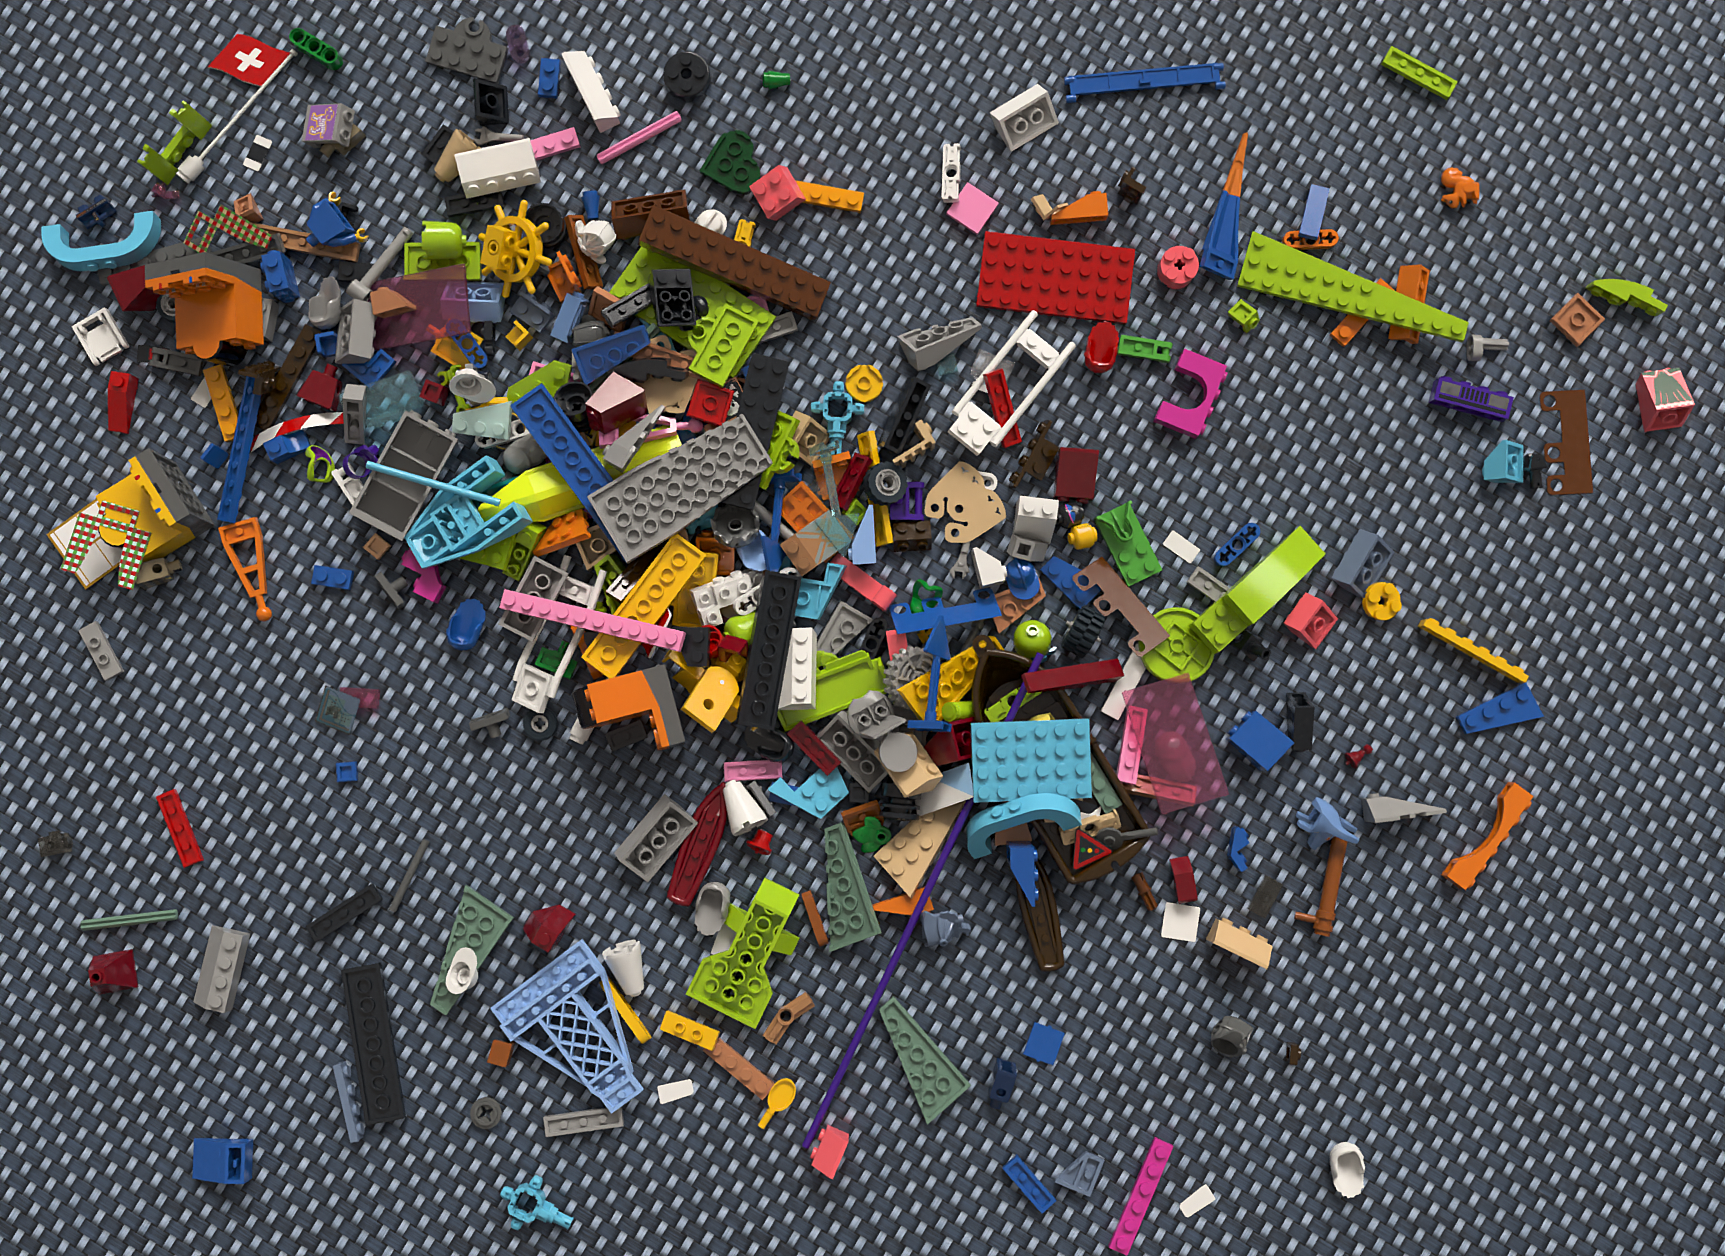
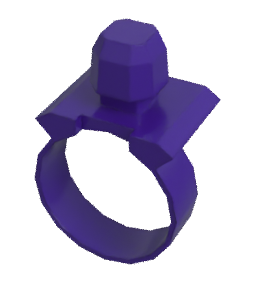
M362 445L354 449V452L345 456L342 465L346 475L353 479H361L368 475L370 469L367 468L363 476L353 474L348 467V458L350 455L360 456L364 459L366 467L367 461L377 463L378 458L376 456L379 454V448L376 445L369 447Z

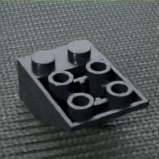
M652 270L648 278L657 326H696L691 270Z

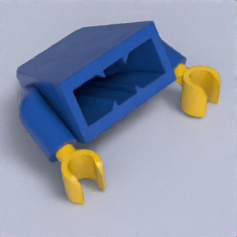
M335 192L329 193V199L325 198L312 206L310 219L307 221V226L312 233L306 238L311 246L315 247L320 242L322 245L338 247L355 243L357 240L362 243L368 240V236H359L365 233L363 228L358 229L357 234L353 233L355 230L337 207L341 203V197L334 199L336 197Z

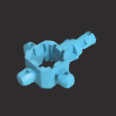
M841 381L834 382L833 392H828L824 396L823 403H820V401L811 403V412L817 414L823 412V419L828 423L827 433L829 434V439H831L830 456L835 455V451H837L836 454L842 452V439H844L846 434V425L852 420V413H855V415L864 414L863 404L855 403V405H852V397L848 393H842L844 392V384ZM832 399L847 401V416H828L829 401H832Z
M535 1175L529 1184L523 1183L519 1185L515 1191H513V1188L505 1186L500 1193L503 1199L511 1200L507 1208L509 1214L514 1216L511 1221V1228L519 1230L524 1222L534 1221L535 1218L544 1223L549 1222L552 1224L554 1222L568 1230L574 1218L559 1212L558 1208L554 1207L555 1204L545 1200V1193L540 1189L543 1178ZM525 1191L527 1194L535 1196V1199L538 1200L533 1213L530 1212L528 1214L526 1213L527 1211L518 1209L516 1203L521 1192L524 1193Z

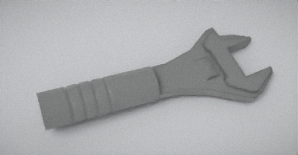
M483 126L481 129L475 130V132L481 133L480 140L473 138V141L478 145L491 141L513 142L524 139V135L495 133Z
M971 541L962 544L960 557L950 570L953 579H955V572H963L962 580H964L967 573H970L967 566V554Z

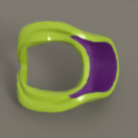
M315 445L307 447L305 455L311 458L307 470V479L320 483L330 482L333 479L331 472L335 470L331 456L321 447ZM318 460H323L327 463L325 479L314 478V465Z

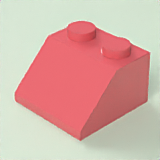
M1305 593L1287 616L1284 624L1293 634L1312 648L1317 649L1338 618L1323 600Z
M827 1124L826 1129H821L817 1139L820 1140L818 1148H813L810 1158L813 1159L811 1164L813 1167L833 1179L849 1142V1134Z

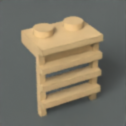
M920 420L915 423L914 431L921 443L893 459L892 461L895 465L904 468L906 461L911 460V462H914L916 455L920 453L922 457L925 455L927 448H930V450L935 448L936 442L931 434L932 429L927 422L923 423Z

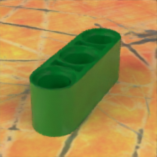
M295 28L290 32V41L299 51L331 70H338L342 67L343 59L333 47L301 28ZM304 37L301 42H297L299 38ZM316 47H319L317 51L313 52ZM332 56H335L334 60L329 61Z

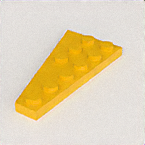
M989 636L996 649L1004 650L996 637ZM980 641L979 647L985 648V642ZM973 646L940 664L935 711L937 713L936 720L938 721L944 719L942 717V707L947 702H959L973 685V678L979 661ZM931 670L897 689L919 720H924L925 712L927 711Z

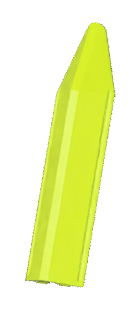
M663 425L655 429H652V432L670 428V426ZM678 433L675 436L643 442L623 473L603 461L604 455H602V452L605 448L600 449L599 446L591 450L612 479L615 480L636 466L658 455L661 456L669 452L670 449L679 447L682 444ZM551 462L526 470L491 496L501 499L499 507L483 502L478 507V512L484 521H488L512 502H516L525 507L533 522H545L585 507Z

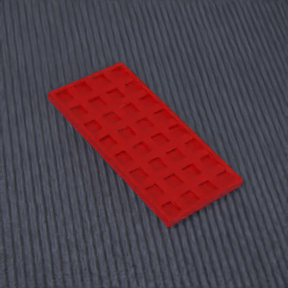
M985 231L976 307L1030 313L1034 310L1037 314L1099 322L1106 321L1126 325L1135 249Z

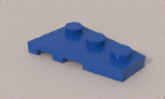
M1055 556L1040 569L1079 610L1101 591L1097 584L1086 591H1082L1072 580L1073 575L1081 571V569ZM1080 575L1078 582L1082 586H1087L1089 579L1084 575Z

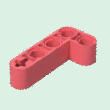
M837 553L830 563L846 565L847 567L841 580L882 611L886 612L897 598L896 593L885 585H881L841 554Z

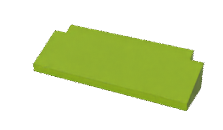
M860 650L827 663L823 670L816 668V709L778 710L777 715L785 732L791 730L801 720L807 724L847 709L852 699L863 697L868 690L886 694L884 691L886 684L883 683L886 674H884L885 667L881 657L871 660L868 652Z

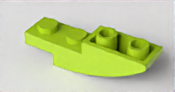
M1594 280L1585 288L1591 291L1592 295L1607 299L1612 305L1620 306L1627 301L1630 306L1639 307L1651 316L1662 314L1668 306L1651 297L1654 289L1627 280Z

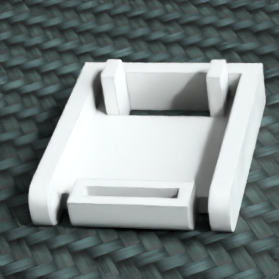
M105 307L71 326L95 366L100 364L98 358L101 362H105L122 352L123 349L120 345L125 349L129 348V344L110 311ZM97 320L103 322L102 325L90 332L86 329L88 325Z

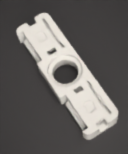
M945 144L943 146L942 200L944 203H954L960 200L958 196L961 172L960 144H954V146ZM954 169L957 173L954 177H948L946 175L947 171Z

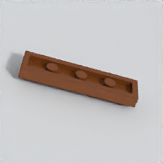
M567 215L564 217L583 287L584 289H595L597 286L601 288L603 284L597 263L581 251L577 241L575 223L581 220L585 226L584 216Z

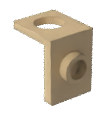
M1043 194L1031 198L1037 213L1041 215L1043 220L1051 219L1052 215L1068 206V203H1064L1052 209Z

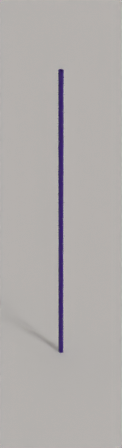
M1036 653L1028 672L1038 670L1044 657L1043 654ZM1024 682L1004 722L1014 720L1027 693ZM973 798L967 799L804 1139L802 1146L809 1149L974 804Z

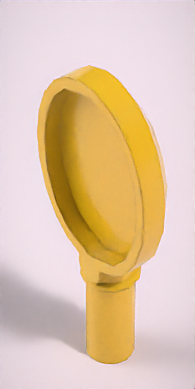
M780 1079L772 1086L768 1094L769 1108L758 1123L760 1128L764 1129L775 1111H782L792 1103L796 1094V1087L791 1079Z

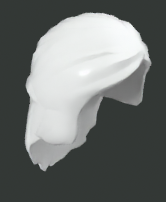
M1341 1142L1335 1145L1330 1152L1331 1174L1337 1191L1341 1192L1343 1197L1347 1196V1198L1359 1195L1361 1189L1364 1188V1156L1355 1144Z

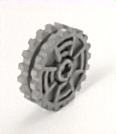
M908 646L906 650L901 648L899 654L894 653L892 655V661L888 660V669H884V674H886V678L883 679V683L886 684L884 691L889 693L887 698L891 701L894 700L893 704L895 706L911 710L897 689L931 670L933 655L925 653L923 651L924 648H913L911 646Z

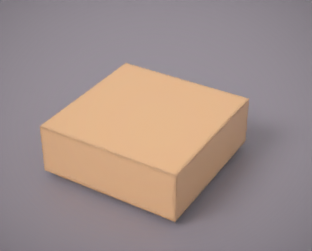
M377 533L363 546L377 560H380L391 547Z

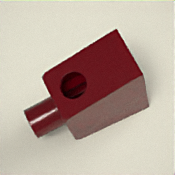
M327 364L323 373L313 370L297 396L305 401L336 412L343 385L341 381L334 378L338 368Z

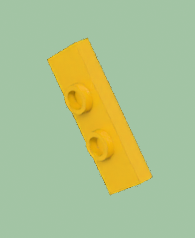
M669 1010L666 1011L660 1027L662 1031L711 1051L714 1050L720 1035V1031Z

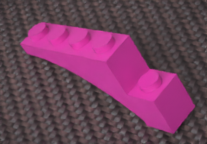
M409 548L402 556L403 562L401 565L422 574L414 582L413 587L415 589L413 592L432 602L438 603L446 589V586L442 583L438 565L422 569L411 548Z

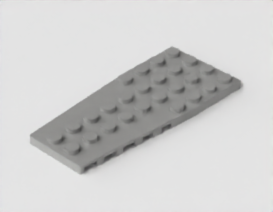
M743 414L729 422L722 423L721 426L713 430L710 429L704 432L705 434L695 439L688 440L687 443L679 447L670 449L669 452L661 456L658 455L636 466L587 496L627 563H630L682 531L773 464Z

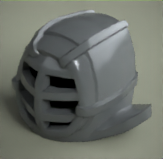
M584 315L582 323L572 329L574 334L573 343L576 347L611 336L605 323L597 321L590 315Z
M1224 1016L1212 1029L1211 1045L1218 1053L1230 1058L1245 1055L1247 1051L1246 1046L1254 1028L1237 1017Z

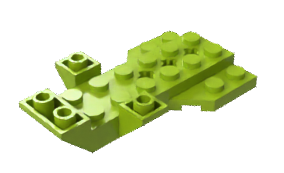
M764 878L748 912L730 903L728 916L724 923L737 934L729 950L702 959L686 995L756 1029L773 994L764 966L772 951L792 955L800 937L783 929L800 894ZM749 954L752 961L748 960L745 962L742 955ZM739 971L742 973L743 978L736 979L733 973ZM732 989L735 995L732 994L729 997L726 995L727 992L725 990Z

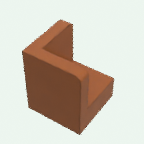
M496 1039L493 1040L487 1063L506 1068L510 1064L516 1042L511 1041L507 1043Z

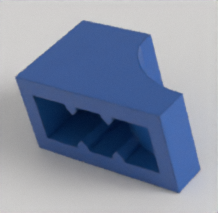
M304 430L289 435H279L263 443L270 460L277 464L305 452L307 447L311 446Z

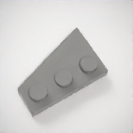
M840 601L817 640V651L837 654L873 619Z

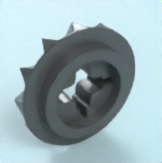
M480 1098L471 1107V1120L479 1128L490 1129L501 1120V1107L494 1098ZM484 1107L486 1110L491 1108L493 1109L489 1114V1118L487 1115L480 1117V1115L484 1112Z

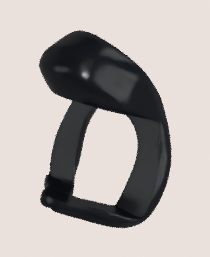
M694 296L696 320L708 315L709 307L707 300L703 296ZM678 326L680 330L685 332L694 329L693 326Z

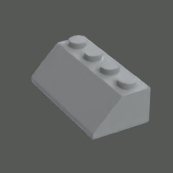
M534 556L515 592L555 601L569 573ZM505 610L498 625L533 642L545 619Z
M847 708L840 711L817 736L842 761L840 764L869 793L888 774L874 754V751L879 748L880 741L862 738L855 734L848 723Z
M664 794L614 854L621 863L649 882L698 822L680 805Z
M212 925L194 1003L204 1009L226 1013L233 1009L250 933Z

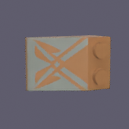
M828 510L782 542L780 546L801 576H803L850 543L851 540L832 512Z

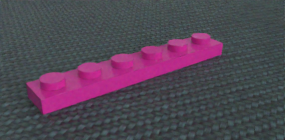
M1154 1137L1110 1240L1109 1248L1126 1256L1128 1255L1173 1149L1172 1144Z

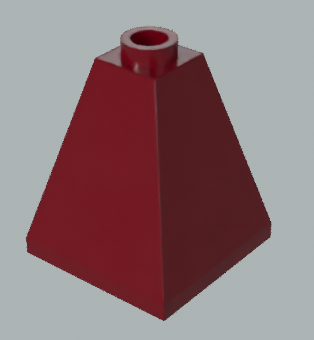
M145 265L107 277L122 311H154L156 309V301L160 294L145 288Z
M133 949L93 956L88 974L90 986L99 995L139 987Z

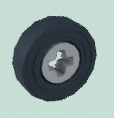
M547 707L544 714L529 710L523 720L524 731L533 740H548L555 734L558 727L557 716ZM539 718L545 722L542 729H539V726L535 724L539 721Z

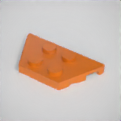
M579 509L556 517L532 553L539 557L589 539L591 534L587 531V528H589L587 512Z

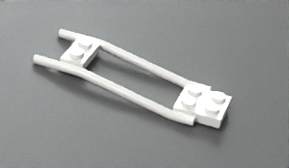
M1034 310L1030 312L952 410V413L959 418L948 430V433L976 456L980 454L988 442L993 447L999 445L1076 347L1073 342H1069L1059 355V352L1031 329H1027L1038 316ZM1015 343H1017L1022 350L1046 369L1048 368V371L1001 428L997 422L969 401L985 382L983 374L995 370Z
M564 555L560 565V569L567 572L571 560L570 556ZM600 569L594 587L567 576L559 594L587 605V609L595 610L607 571ZM544 620L534 641L528 640L518 661L512 679L517 681L512 701L537 713L544 714L549 697H556L560 681L585 629L577 627L555 676H552L526 664L546 622Z

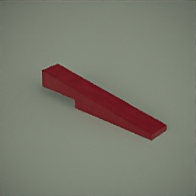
M1117 658L1028 672L1021 676L1027 693L1084 688L1090 684L1116 682L1125 675Z

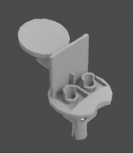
M868 690L863 697L852 699L847 713L849 726L855 734L862 738L880 741L878 754L880 761L887 769L893 772L906 771L914 765L917 759L916 744L905 733L892 732V729L906 722V719L893 715L892 703L887 696L879 691Z

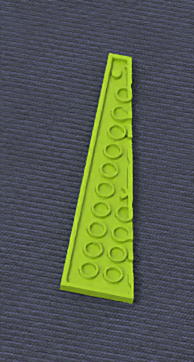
M1252 231L1237 287L1458 342L1464 341L1469 322Z

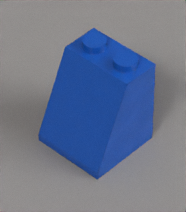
M1257 711L1246 712L1241 718L1242 722L1238 726L1234 725L1228 731L1229 736L1226 738L1259 771H1268L1294 744L1289 737Z

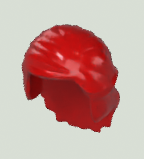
M1106 321L1103 323L1099 322L1095 327H1092L1091 333L1088 336L1084 352L1085 365L1094 373H1105L1112 369L1115 363L1119 342L1118 331L1115 330V325Z

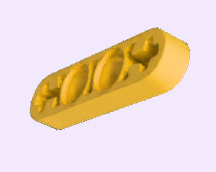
M608 977L616 1009L638 1040L644 1044L651 1039L650 1033L614 982ZM601 980V981L599 982V984H600L601 988L603 989V991L605 992L604 986H603V983H602V980Z

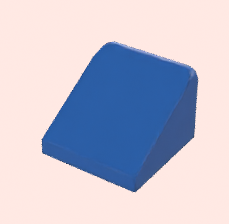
M212 443L202 454L201 459L218 469L229 454Z

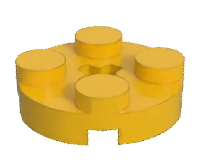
M1376 582L1371 584L1365 592L1367 593L1362 600L1365 613L1376 620L1384 621L1391 619L1402 608L1400 594L1392 583ZM1380 597L1384 598L1383 605L1378 603Z

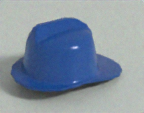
M1014 557V560L1006 565V581L1009 589L1018 599H1031L1035 597L1040 588L1036 570L1030 561Z

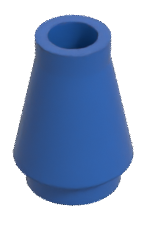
M598 191L582 192L583 197L581 199L587 219H598L600 201Z

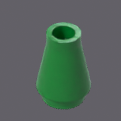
M769 70L763 72V88L770 90L790 85V74Z

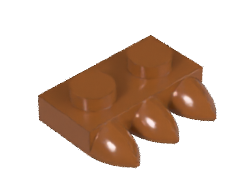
M877 800L841 812L847 832L851 836H853V831L865 826V817H875L883 826L884 818L879 816L881 809Z

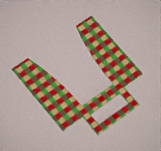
M220 204L214 219L198 210L183 244L198 253L206 252L217 228L238 239L266 249L273 236ZM202 218L209 223V226L200 245L197 246L191 240Z

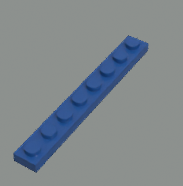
M246 376L217 520L235 523L238 516L247 462L249 461L251 443L253 442L258 408L261 403V395L253 394L255 381L253 377Z

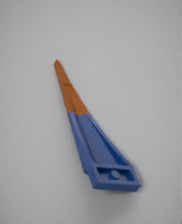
M1247 132L1242 135L1202 248L1203 255L1199 266L1227 280L1234 279L1238 264L1239 207L1248 138Z

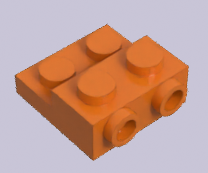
M711 530L701 531V534L696 536V548L704 552L719 553L717 575H730L731 572L735 571L736 548L720 544L713 536Z

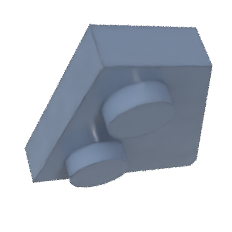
M1085 1151L1062 1171L1054 1181L1090 1197L1105 1160Z

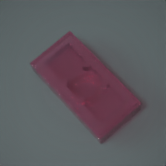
M340 687V692L359 699V708L379 709V689Z

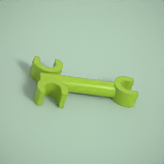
M460 364L452 365L450 370L441 371L437 374V376H444L445 378L441 385H449L457 369L461 367ZM454 394L458 404L456 412L471 408L469 404L465 403L463 397Z

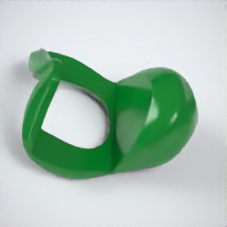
M917 579L912 589L913 597L909 606L911 613L924 612L921 603L922 599L918 595L921 586L928 591H935L934 597L939 598L942 597L943 589L935 585L929 586L924 580ZM932 600L927 602L926 606L934 608L938 602Z

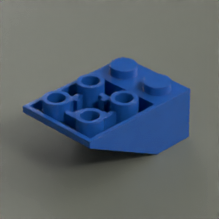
M1006 841L1007 862L1031 906L1035 907V901H1038V889H1036L1035 881H1038V870L1034 865V862L1038 861L1037 850H1035V846L1030 841Z
M194 1138L192 1179L222 1184H245L252 1179L253 1139Z

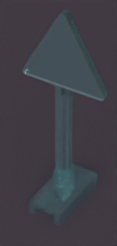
M835 440L828 445H824V442L818 443L810 448L809 452L810 457L820 456L821 463H823L832 517L817 519L815 523L841 556L844 557L847 554L859 513L841 515L831 464V452L840 448L839 441Z

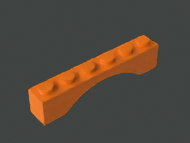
M1508 782L1497 797L1496 819L1488 837L1471 853L1452 859L1441 875L1459 889L1466 890L1471 888L1475 883L1474 878L1486 868L1487 860L1497 853L1498 845L1509 836L1508 831L1520 821L1521 817L1519 816L1531 806V800L1534 796L1515 782Z

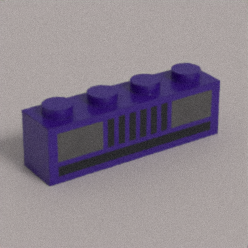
M1441 376L1433 382L1428 403L1504 422L1509 419L1514 397L1508 396V393L1503 391L1493 392L1489 391V388L1485 386L1474 387L1469 382L1452 381L1450 377Z

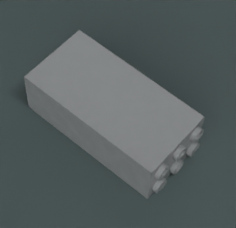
M410 410V412L405 411L381 453L377 464L437 480L458 442V439L455 438L456 434L448 429H445V431L438 429L439 425L429 419L425 422L421 419L422 416L413 410ZM372 470L349 513L403 541L432 487Z

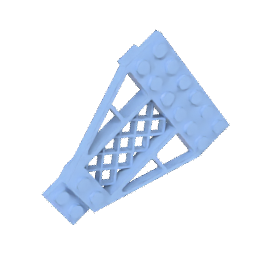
M583 939L490 1008L501 1022L500 1028L510 1041H515L586 1086L591 1093L602 1100L611 1114L643 1091V1087L632 1074L634 1070L606 970ZM600 976L608 1003L598 1011H594L580 993V989ZM560 1004H562L561 1012L552 1011ZM566 1004L576 1005L575 1014L565 1013ZM608 1007L611 1011L619 1044L598 1017ZM579 1008L586 1016L579 1015ZM551 1015L561 1016L560 1026L551 1023ZM565 1017L574 1019L573 1028L564 1026ZM578 1019L588 1021L587 1030L577 1029ZM536 1022L540 1023L554 1042L544 1051L520 1036V1034ZM591 1023H592V1025L594 1026V1028L597 1030V1032H595V1031H590V1030H591ZM563 1031L573 1032L572 1041L562 1038ZM576 1033L586 1034L585 1043L575 1042ZM590 1035L599 1037L598 1046L589 1044ZM603 1040L606 1042V1044H607L609 1047H603V1046H602ZM557 1046L573 1069L558 1061L547 1052ZM575 1047L584 1048L583 1057L574 1054ZM588 1049L598 1050L597 1059L587 1058ZM601 1051L611 1052L610 1061L600 1060ZM586 1062L596 1064L595 1073L587 1072ZM600 1065H606V1066H607L606 1068H604L602 1071L599 1072V1067H600Z

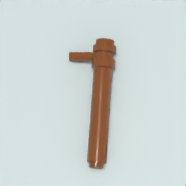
M1336 836L1331 841L1319 909L1316 910L1315 915L1295 912L1294 916L1296 920L1314 923V933L1330 937V932H1333L1332 921H1335L1336 914L1334 911L1348 842Z

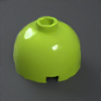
M1037 620L1025 621L1014 632V648L1019 655L1029 659L1035 658L1037 652L1046 655L1051 648L1052 637L1049 628L1044 623Z

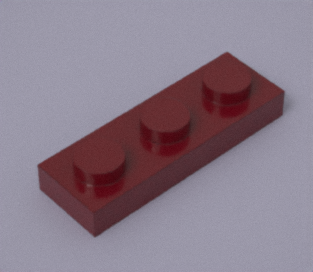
M856 452L854 453L829 502L831 505L845 511L848 510L866 475L865 473L873 461L871 458Z
M802 720L787 733L827 776L842 762Z

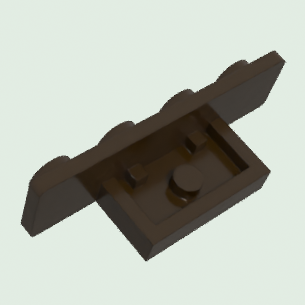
M263 361V363H257V365L245 366L244 369L238 370V374L255 378L253 394L263 395L275 389L277 381L274 378L275 372L279 371L281 367L275 366V362Z
M1045 420L1040 422L1036 429L1037 434L1035 438H1032L1027 445V453L1022 455L1018 462L1019 467L1017 471H1014L1009 478L1010 484L1008 487L1017 488L1024 473L1038 481H1042L1060 448L1044 438L1053 421Z

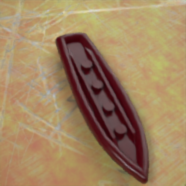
M725 782L715 787L696 809L693 818L698 824L681 844L667 893V899L676 905L690 906L719 847L727 820V808L723 794Z

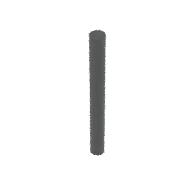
M422 839L389 910L397 911L430 841Z

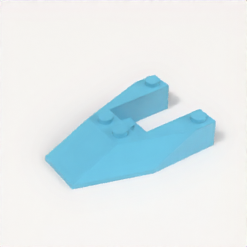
M486 455L447 484L483 493L506 475L497 460ZM439 490L404 538L421 568L425 569L481 551L520 532L533 521L524 506L512 502L495 516L484 522L472 502L473 499Z

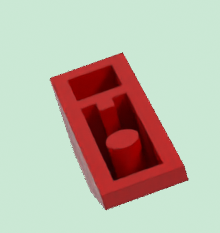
M115 371L110 373L107 389L109 431L129 434L139 378L131 374Z

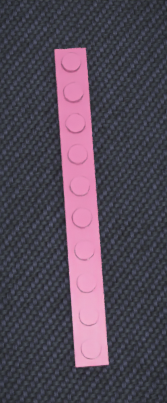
M506 589L504 590L499 607L503 610L681 652L686 635L683 631Z

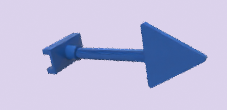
M793 468L787 473H774L769 485L774 484L775 490L771 539L761 536V544L766 570L778 572L786 556V553L778 543L785 484L802 480V474L794 473Z
M938 616L923 649L925 653L933 655L927 711L925 712L924 720H908L907 728L915 729L916 731L951 732L952 724L936 720L937 713L935 711L940 658L944 660L951 659L944 617Z

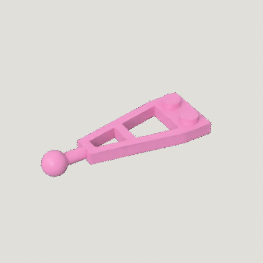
M645 414L633 421L640 422L649 414ZM660 416L656 424L669 425L670 428L653 432L651 430L644 442L677 435V430H690L692 433H699L703 429V423L693 418L689 422L676 423V418ZM619 428L607 434L599 431L600 449L606 448L607 445L611 446L619 438Z

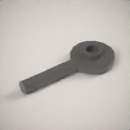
M1106 827L1097 832L1096 839L1113 851L1120 848L1124 840L1158 835V828L1121 833L1115 828Z

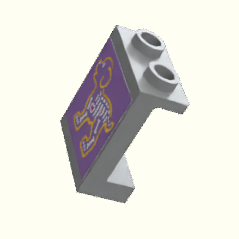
M342 103L308 105L302 142L313 148H321V144L338 143L348 147L355 111Z

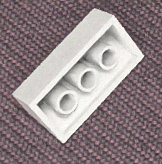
M585 51L561 53L599 132L602 133L620 124L618 117L621 114L616 105L612 106L610 102L612 96L609 90H604L601 85L604 81L600 73H595L593 68L596 65L592 57H587Z
M530 138L455 154L466 198L541 183Z
M813 628L792 629L778 710L816 709L817 634Z

